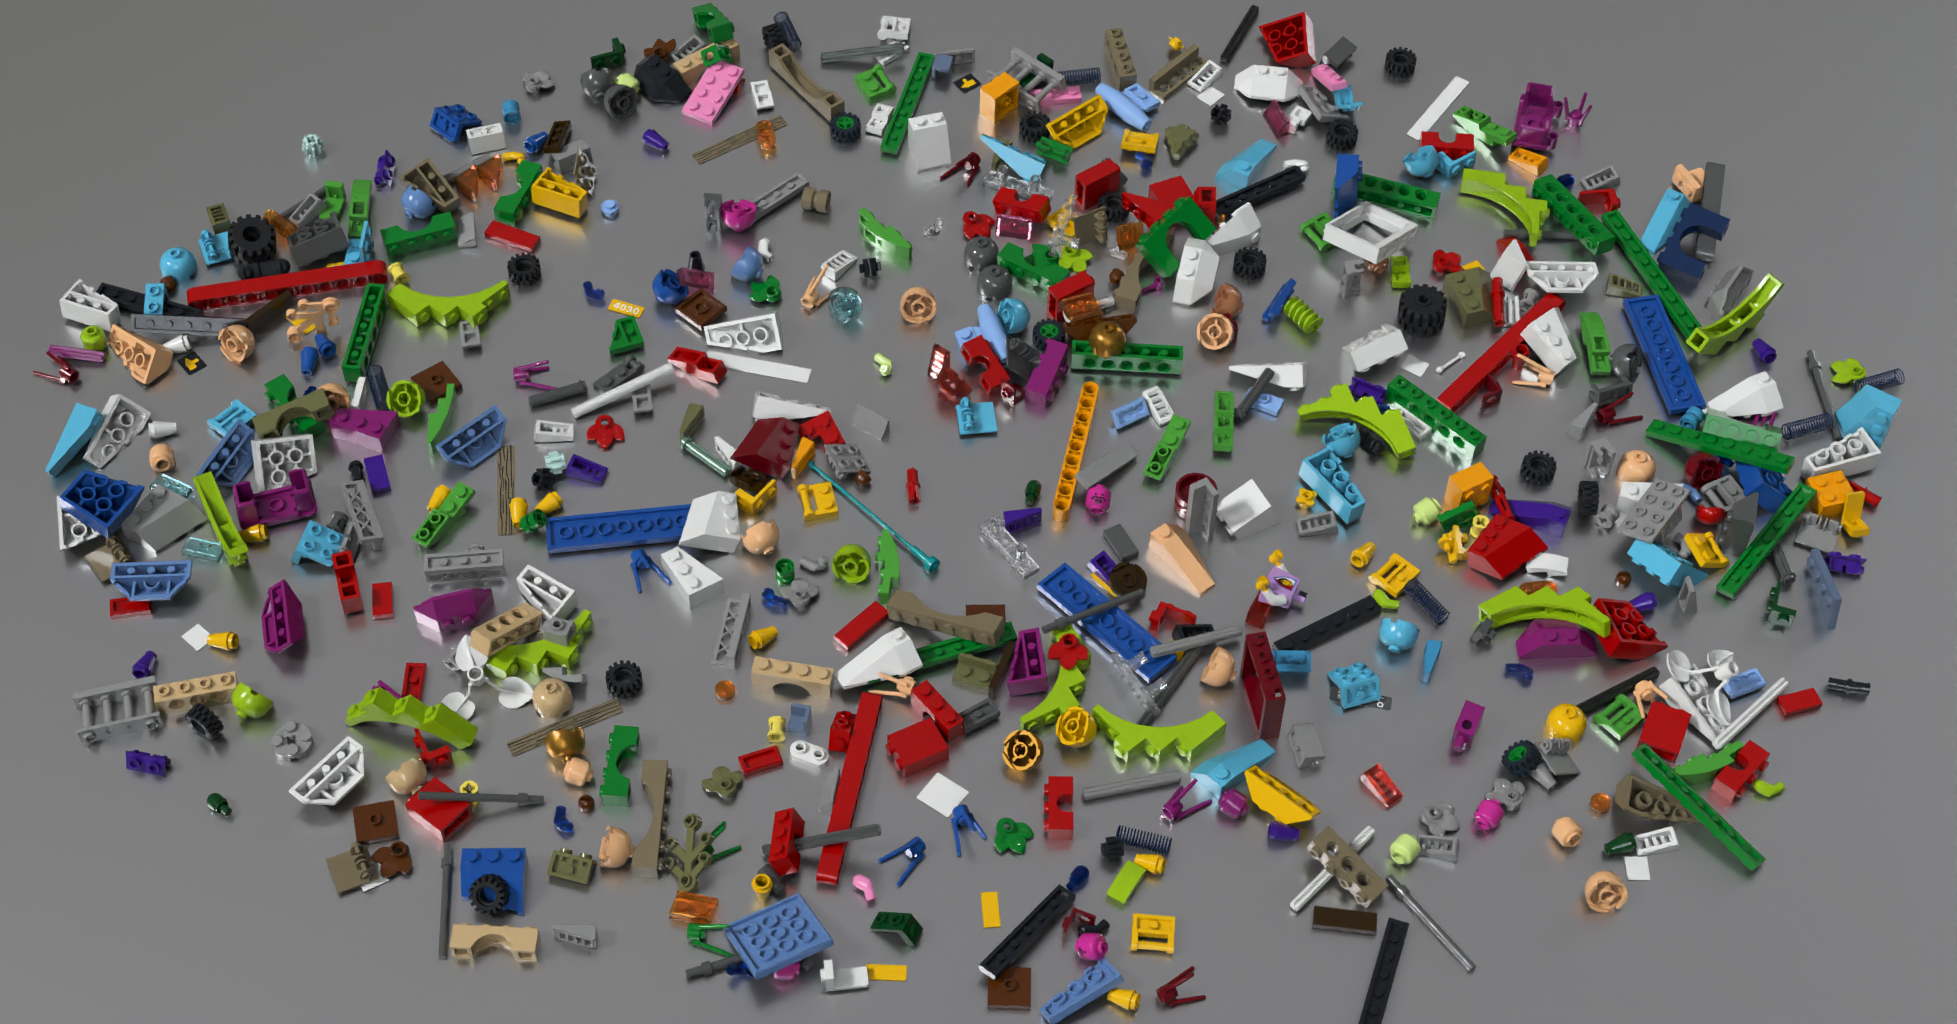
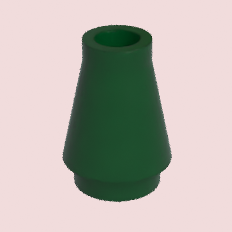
M1624 832L1604 844V849L1608 856L1633 852V849L1637 848L1635 838L1631 832Z

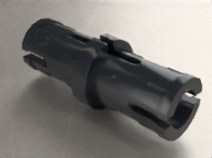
M1829 677L1828 683H1835L1836 685L1828 684L1827 690L1869 696L1870 690L1861 688L1869 689L1870 683L1855 682L1849 678L1842 680Z

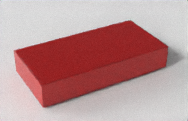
M392 582L372 584L373 620L393 618Z
M126 597L110 599L111 619L151 614V601H129Z
M1814 688L1782 695L1776 699L1785 717L1821 708L1823 704Z
M777 745L738 757L744 777L783 765Z

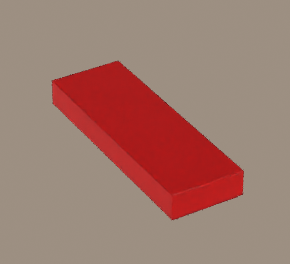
M494 220L484 232L485 237L531 253L541 241L540 236Z
M874 601L834 635V640L846 650L851 649L888 617L887 609L877 601Z
M406 663L402 697L411 694L422 702L427 671L426 663Z

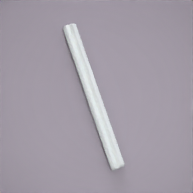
M671 363L660 366L571 409L572 414L575 418H578L674 373V367Z
M1786 678L1779 679L1712 741V746L1716 750H1720L1789 686Z
M1367 826L1349 846L1357 853L1375 835V830L1371 826ZM1324 869L1290 903V907L1298 912L1334 875Z

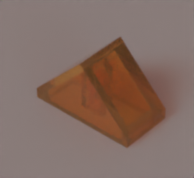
M496 155L477 166L479 179L495 193H497L503 168L501 155Z
M473 165L454 179L456 190L472 203H477L479 175L477 165Z

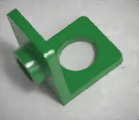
M715 44L701 51L705 67L720 61L733 62L729 47L726 45ZM710 51L714 55L712 61H708L706 57Z

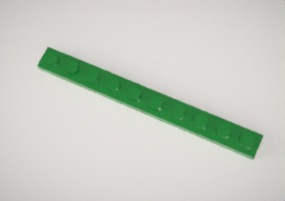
M1618 209L1602 214L1601 220L1616 236L1615 240L1653 293L1659 295L1663 307L1685 338L1688 339L1696 327H1702Z

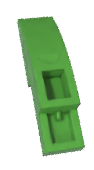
M1464 105L1453 113V117L1467 131L1490 146L1494 147L1496 144L1507 146L1517 139V132L1491 122L1489 115Z
M354 179L349 208L348 239H361L364 221H368L370 212L372 180Z
M865 207L858 210L859 223L863 226V236L869 242L893 256L906 260L912 259V245L902 237L898 230H895L891 225L885 228L882 223L875 219L873 213L869 212Z
M1580 312L1579 318L1583 344L1587 346L1591 375H1609L1611 373L1609 362L1611 350L1604 323L1598 312Z
M1173 414L1160 442L1157 443L1143 471V475L1158 481L1162 480L1183 445V439L1191 425V420Z
M459 481L438 510L434 508L411 539L426 548L431 547L442 539L467 512L465 507L476 494L475 490Z
M883 529L882 536H878L877 548H880V551L875 554V563L878 564L880 580H883L882 584L878 585V596H881V604H887L890 600L891 589H899L900 566L898 551L892 536L887 529Z
M1739 740L1733 744L1728 743L1718 753L1714 752L1708 757L1704 753L1697 757L1692 756L1684 765H1677L1673 770L1688 785L1714 780L1726 765L1732 768L1738 752L1744 745Z

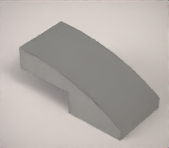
M467 320L459 321L462 348L481 346L478 324L474 329Z
M650 384L632 392L634 413L653 411Z
M567 667L542 668L543 673L553 678L568 682L587 683V675H567Z

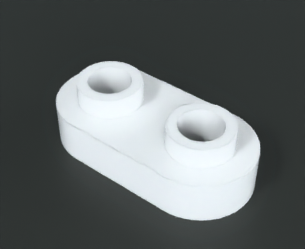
M802 740L795 741L790 746V756L796 762L815 769H822L829 762V754L824 748Z

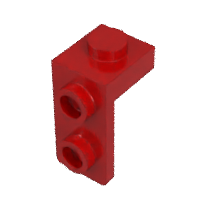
M1614 188L1580 191L1578 200L1583 205L1605 204L1608 212L1617 210L1621 206L1620 198H1617Z
M1161 601L1156 611L1152 610L1150 614V630L1158 632L1165 618L1182 625L1196 624L1197 615Z
M849 711L836 713L830 727L828 750L847 753L856 714H852Z
M414 729L416 737H413V742L416 749H421L422 753H419L420 758L424 764L428 765L430 771L439 767H445L453 762L448 745L428 752L419 729Z

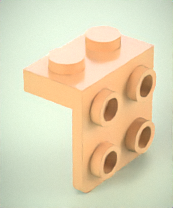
M1682 164L1675 167L1672 182L1685 194L1691 203L1701 200L1705 171L1702 168L1688 171Z

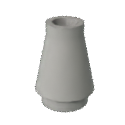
M1540 760V765L1536 766V770H1532L1530 776L1550 790L1557 784V781L1554 779L1546 763Z

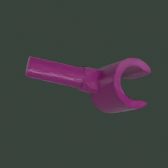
M1156 276L1153 284L1142 289V294L1153 289L1162 290L1165 281L1161 282L1162 276Z

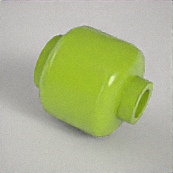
M88 326L81 332L80 338L84 349L102 351L107 346L105 332L100 326Z

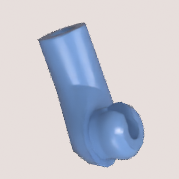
M1684 482L1679 483L1684 484L1683 488L1690 490L1689 497L1696 505L1703 501V498L1694 487Z

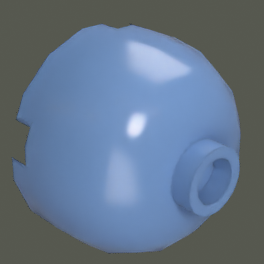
M409 185L401 197V205L405 210L404 214L410 219H426L430 217L437 209V205L433 206V200L419 189L412 190L413 186Z
M749 246L734 265L730 275L742 282L752 281L755 277L758 279L764 271L762 269L764 263L762 255L755 248Z

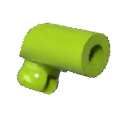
M1382 589L1374 591L1373 598L1381 608L1398 610L1399 600L1389 599Z
M1758 779L1753 783V788L1765 797H1771L1785 790L1782 782L1771 785L1766 781Z

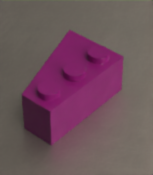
M1047 338L1045 354H1040L1039 359L1041 362L1037 369L1034 368L1025 388V401L1042 407H1046L1047 403L1053 400L1054 390L1060 387L1062 376L1066 375L1069 369L1067 364L1068 344Z
M338 408L335 415L329 421L332 436L382 453L401 426L398 411Z
M1039 628L1019 631L1014 651V660L1011 663V672L1007 680L1010 697L1049 690Z

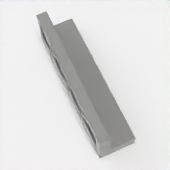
M1207 477L1190 484L1184 531L1189 536L1200 531L1207 542L1213 540L1219 493Z
M357 480L340 483V488L360 544L372 543L374 551L382 550L384 536L364 481ZM354 488V494L348 492L347 489ZM357 501L359 508L353 506L352 503ZM360 515L362 516L364 523L357 519ZM364 530H367L369 536H363Z
M503 548L424 554V573L427 583L506 577Z
M743 592L741 600L728 598L711 662L712 666L736 668L751 608L750 593ZM731 605L739 606L737 613L733 614L730 610ZM734 620V628L729 630L726 624ZM730 636V644L725 646L722 640ZM727 653V661L717 660L719 655Z

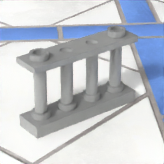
M1015 46L1010 50L1012 61L998 74L990 69L987 71L989 82L1003 72L1009 73L1016 66H1021L1024 69L1014 77L1018 82L1029 73L1034 74L1036 77L1023 89L1019 88V101L1030 110H1034L1037 113L1042 112L1040 101L1053 89L1063 92L1067 88L1065 77ZM1041 81L1048 83L1035 97L1028 94Z
M155 675L74 692L73 700L77 710L83 711L84 728L77 729L81 743H91L95 740L164 726L160 712H154L153 686L158 685ZM144 696L146 714L134 717L132 699ZM124 701L126 719L113 721L111 703ZM103 705L105 723L93 726L91 707Z

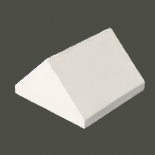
M1512 240L1490 274L1492 279L1494 277H1501L1503 279V286L1509 290H1514L1528 267L1517 240Z

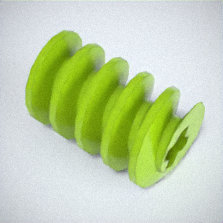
M1295 296L1286 303L1283 312L1305 334H1311L1321 327L1324 319L1319 317L1318 313H1314L1312 308L1309 309V305L1304 304V300H1298L1299 297Z

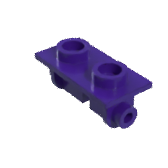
M385 150V155L378 158V171L374 177V182L378 186L386 183L391 187L394 177L396 160L388 150Z
M1352 377V384L1349 385L1352 396L1362 398L1366 394L1367 397L1373 396L1376 404H1383L1384 400H1386V389L1380 385L1368 383L1362 378Z
M1830 552L1823 557L1824 560H1828L1825 563L1829 571L1841 573L1842 566H1846V574L1858 576L1864 573V567L1861 565L1867 561V559L1861 558L1860 555L1851 554L1843 556L1840 552Z
M136 749L134 751H126V769L166 776V766L169 767L171 759L167 756L155 754L150 756V753L141 752Z

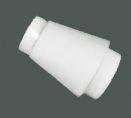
M183 334L163 344L164 347L174 353L188 352L192 349L189 336H184Z
M153 421V423H148L149 438L159 439L177 434L175 422Z

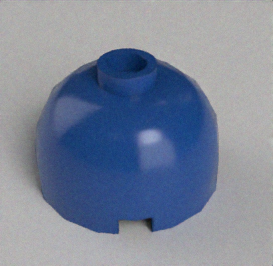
M670 269L660 270L652 283L656 300L669 305L680 303L689 293L687 284L684 286L681 283L683 279Z

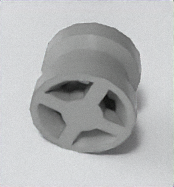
M1605 504L1601 508V512H1598L1595 516V520L1601 527L1608 529L1613 526L1614 521L1619 518L1620 514L1614 506Z

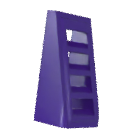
M573 454L566 468L565 475L602 484L609 468ZM597 471L601 472L599 477L595 476Z
M1042 508L1004 511L1003 526L1005 534L1040 523Z
M1103 550L1089 561L1087 567L1109 586L1108 575L1113 567L1116 566V563Z

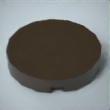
M736 468L730 473L729 481L734 486L744 490L760 491L768 482L765 474L755 469L743 471L744 468Z
M1130 562L1118 563L1113 567L1109 575V586L1118 597L1141 588L1145 591L1147 576L1145 571L1137 564H1130Z

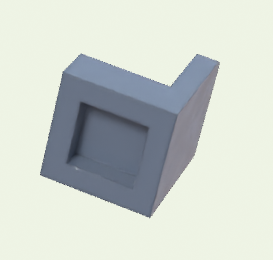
M936 54L932 66V79H936L938 71L952 73L953 56Z
M791 703V716L787 727L788 733L808 735L812 720L811 706Z

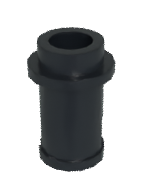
M358 460L350 462L348 470L351 472L353 481L363 480L365 483L362 471L364 466Z

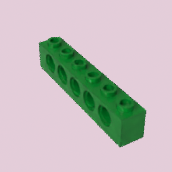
M1363 173L1362 182L1358 183L1357 200L1361 202L1367 201L1377 206L1434 220L1441 193ZM1335 175V178H1334V181H1333L1332 192H1331V194H1334V195H1335V179H1336V175Z
M1552 174L1534 180L1531 194L1538 200H1546L1547 208H1550V212L1594 256L1613 249L1616 236Z
M367 283L342 364L345 381L357 382L359 377H365L388 302L385 284Z
M1072 340L1071 368L1166 374L1182 373L1183 346L1126 343L1124 351L1120 355L1116 356L1115 354L1110 355V358H1103L1091 351L1089 341Z
M1399 374L1387 385L1386 400L1400 410L1403 408L1407 409L1430 426L1432 433L1471 461L1484 450L1486 435Z

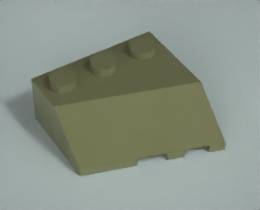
M1480 267L1445 275L1442 289L1464 328L1492 322L1494 319L1493 301L1491 298L1492 278L1490 273Z

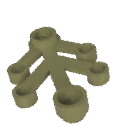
M693 813L686 815L683 820L684 826L687 828L686 850L673 837H668L665 841V847L673 851L685 863L684 871L678 866L677 860L672 857H667L663 862L664 868L672 871L678 877L679 889L686 893L693 892L698 887L697 877L713 860L712 855L704 851L708 845L713 843V834L707 831L701 833L700 843L694 849L695 832L701 828L702 818ZM698 858L699 863L693 869V863Z

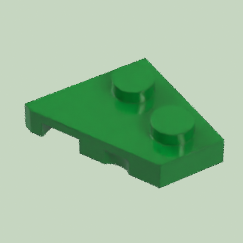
M634 315L617 319L614 326L615 331L612 334V343L609 347L610 355L644 347V340Z
M1471 500L1462 503L1459 507L1445 511L1442 515L1437 516L1443 529L1449 531L1453 529V525H1458L1459 528L1468 527V523L1473 522V518L1481 514Z

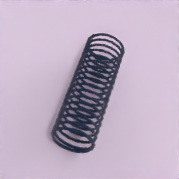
M786 12L777 13L778 15H786L782 17H787L782 18L786 20L778 21V17L774 16V22L779 23V27H781V31L783 30L784 33L783 36L786 37V47L790 51L795 50L790 49L795 47L788 46H795L796 44L794 43L797 41L802 46Z
M1099 67L1063 71L1066 86L1067 82L1070 86V84L1075 85V81L1076 85L1078 83L1079 85L1083 84V80L1084 84L1086 82L1087 84L1091 83V80L1092 83L1094 81L1095 83H1100L1101 81Z
M379 365L370 366L366 370V375L376 408L380 411H388L390 409L381 410L388 407H378L387 406L379 405L386 404L381 402L386 401L384 399H387L386 393L389 390L383 368ZM373 369H381V370H374V371H381V372H375V373H379V374H376V375H373V376L370 375V374L372 373V372H370L371 370H373Z
M1897 368L1856 380L1854 382L1855 393L1858 392L1857 382L1859 390V383L1862 389L1867 384V381L1868 385L1883 390L1903 384L1905 381L1904 374V379H1902V375L1898 371L1902 372V370Z
M1824 413L1783 424L1781 427L1782 435L1785 438L1783 434L1784 425V432L1788 438L1786 440L1832 429V416L1829 413ZM1826 415H1828V417H1829V419H1830V421H1831V427H1830V423H1829V420H1828V418H1827Z
M1413 578L1405 584L1404 592L1431 617L1436 625H1440L1448 619L1450 612H1447L1445 607L1425 589L1417 578ZM1416 579L1414 582H1412V583L1408 586L1407 590H1405V589H1406V586H1407L1412 580ZM1448 613L1445 619L1437 623V621L1441 620Z
M1121 825L1118 826L1115 838H1117V841H1123V845L1126 843V846L1129 844V846L1132 845L1136 848L1139 845V849L1142 847V850L1145 848V850L1148 849L1152 852L1155 849V853L1158 851V854L1161 852V854L1164 853L1168 856L1171 847L1172 837L1169 840L1168 848L1167 842L1169 837H1167L1163 849L1165 836L1163 838L1161 848L1160 844L1162 835L1160 836V840L1157 846L1159 834H1157L1156 842L1154 845L1156 834H1154L1151 843V833L1147 845L1149 832L1147 833L1146 841L1144 844L1146 831L1144 832V836L1141 842V837L1143 833V830H1141L1140 838L1137 844L1138 835L1140 831L1139 829L1134 842L1136 829L1134 831V835L1131 841L1133 828L1131 829L1130 837L1128 840L1130 827H1128V832L1125 838V833L1127 829V826H1125L1124 834L1121 840L1124 826L1122 825V828Z

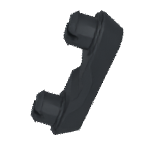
M286 259L246 264L239 267L238 277L241 280L286 274L290 271L291 265Z
M1344 418L1340 421L1339 424L1350 423L1351 426H1353V423L1356 424L1361 437L1360 445L1369 451L1380 454L1385 450V441L1366 427L1350 418Z

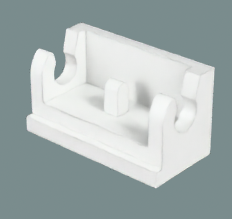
M500 123L466 130L472 155L506 148L504 133Z

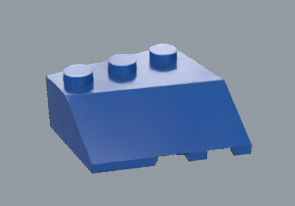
M1337 154L1334 219L1357 205L1358 183L1362 182L1363 166L1362 161H1359V155Z
M1734 460L1736 464L1735 469L1740 476L1739 481L1744 489V496L1747 497L1754 492H1758V505L1771 513H1776L1792 493V490L1784 483L1786 479L1783 473Z
M84 469L60 495V508L109 539L122 522L134 511L145 486H135L128 484L124 480L117 481L108 478L106 475Z
M462 848L460 865L461 897L469 900L468 896L471 893H468L472 883L483 875L494 874V877L499 875L501 876L500 881L503 879L506 881L504 886L508 885L510 888L507 890V892H510L509 901L502 910L506 911V909H509L524 916L528 867L526 848ZM484 887L482 891L484 898L489 902L495 901L496 894L494 890L490 887Z

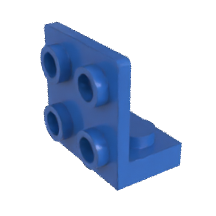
M444 105L443 107H435L429 126L454 143L458 142L463 127L481 125L482 120L477 118L476 114L467 111L463 105Z

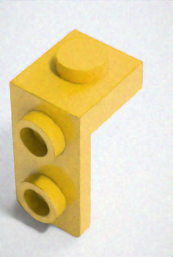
M772 479L755 497L739 488L735 492L737 507L754 515L764 507L770 498L776 495L777 481Z
M1863 491L1846 494L1841 524H1843L1842 528L1851 537L1857 538L1869 535L1870 528L1861 520L1865 499Z

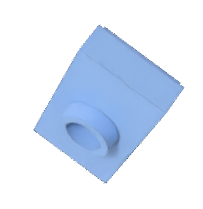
M1262 391L1252 408L1277 417L1284 404V399Z
M1140 397L1110 411L1116 429H1119L1150 415L1144 397Z
M1754 668L1729 678V683L1725 684L1723 688L1729 697L1734 699L1765 687L1767 682L1758 669Z

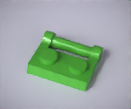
M880 64L875 65L873 69L854 75L855 82L869 102L893 94L897 90V87L894 83L890 82L884 73V68ZM876 76H879L881 81L886 86L885 88H882L880 86V84L875 78Z
M1326 212L1300 225L1299 229L1317 244L1321 252H1325L1329 247L1333 246V244L1327 241H1322L1311 229L1314 227L1324 236L1323 229H1325V224L1333 220Z
M1624 694L1616 696L1613 703L1601 713L1598 712L1593 716V721L1597 725L1604 727L1619 741L1645 720L1641 717L1639 707ZM1620 706H1621V707H1623V706L1625 707L1621 712H1619V713H1618L1615 717H1613L1611 720H1609V719L1607 718V717H1609L1614 711H1616Z

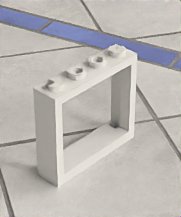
M1365 201L1325 224L1323 240L1374 264H1378L1414 242L1419 225ZM1366 220L1394 234L1374 245L1346 231Z

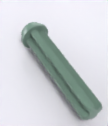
M684 437L681 440L680 446L683 451L687 450L723 477L730 474L731 468L696 444L693 438Z

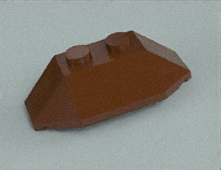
M1131 313L1062 323V327L1074 339L1089 341L1091 330L1102 321L1115 322L1121 326L1126 336L1136 324L1137 317Z

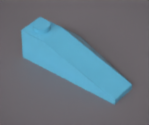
M984 133L981 134L980 139L1018 175L1023 177V181L1029 184L1037 183L1047 160L1027 151L1020 153L1021 150L1013 145L1005 146L1003 141Z
M1261 138L1224 163L1216 173L1215 178L1240 189L1250 186L1276 149L1277 144Z
M1670 188L1665 192L1640 240L1648 252L1656 253L1665 246L1668 237L1673 236L1674 232L1672 231L1676 222L1680 223L1682 219L1680 216L1684 207L1688 208L1690 204L1685 194Z
M76 403L45 469L49 476L55 478L96 433L97 428L101 426L103 421V415L97 409Z
M1263 739L1204 761L1190 775L1197 779L1217 799H1220L1225 789L1228 791L1231 788H1235L1246 779L1244 773L1247 769L1254 765L1262 766L1276 754V751Z

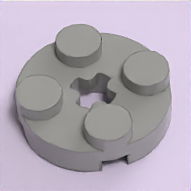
M294 721L285 722L283 726L273 733L270 739L274 754L284 761H291V759L295 758L298 760L309 754L313 747V738L309 728ZM291 739H295V740H296V743H295V744H294V743H291L290 745H288V741H289V740H291Z

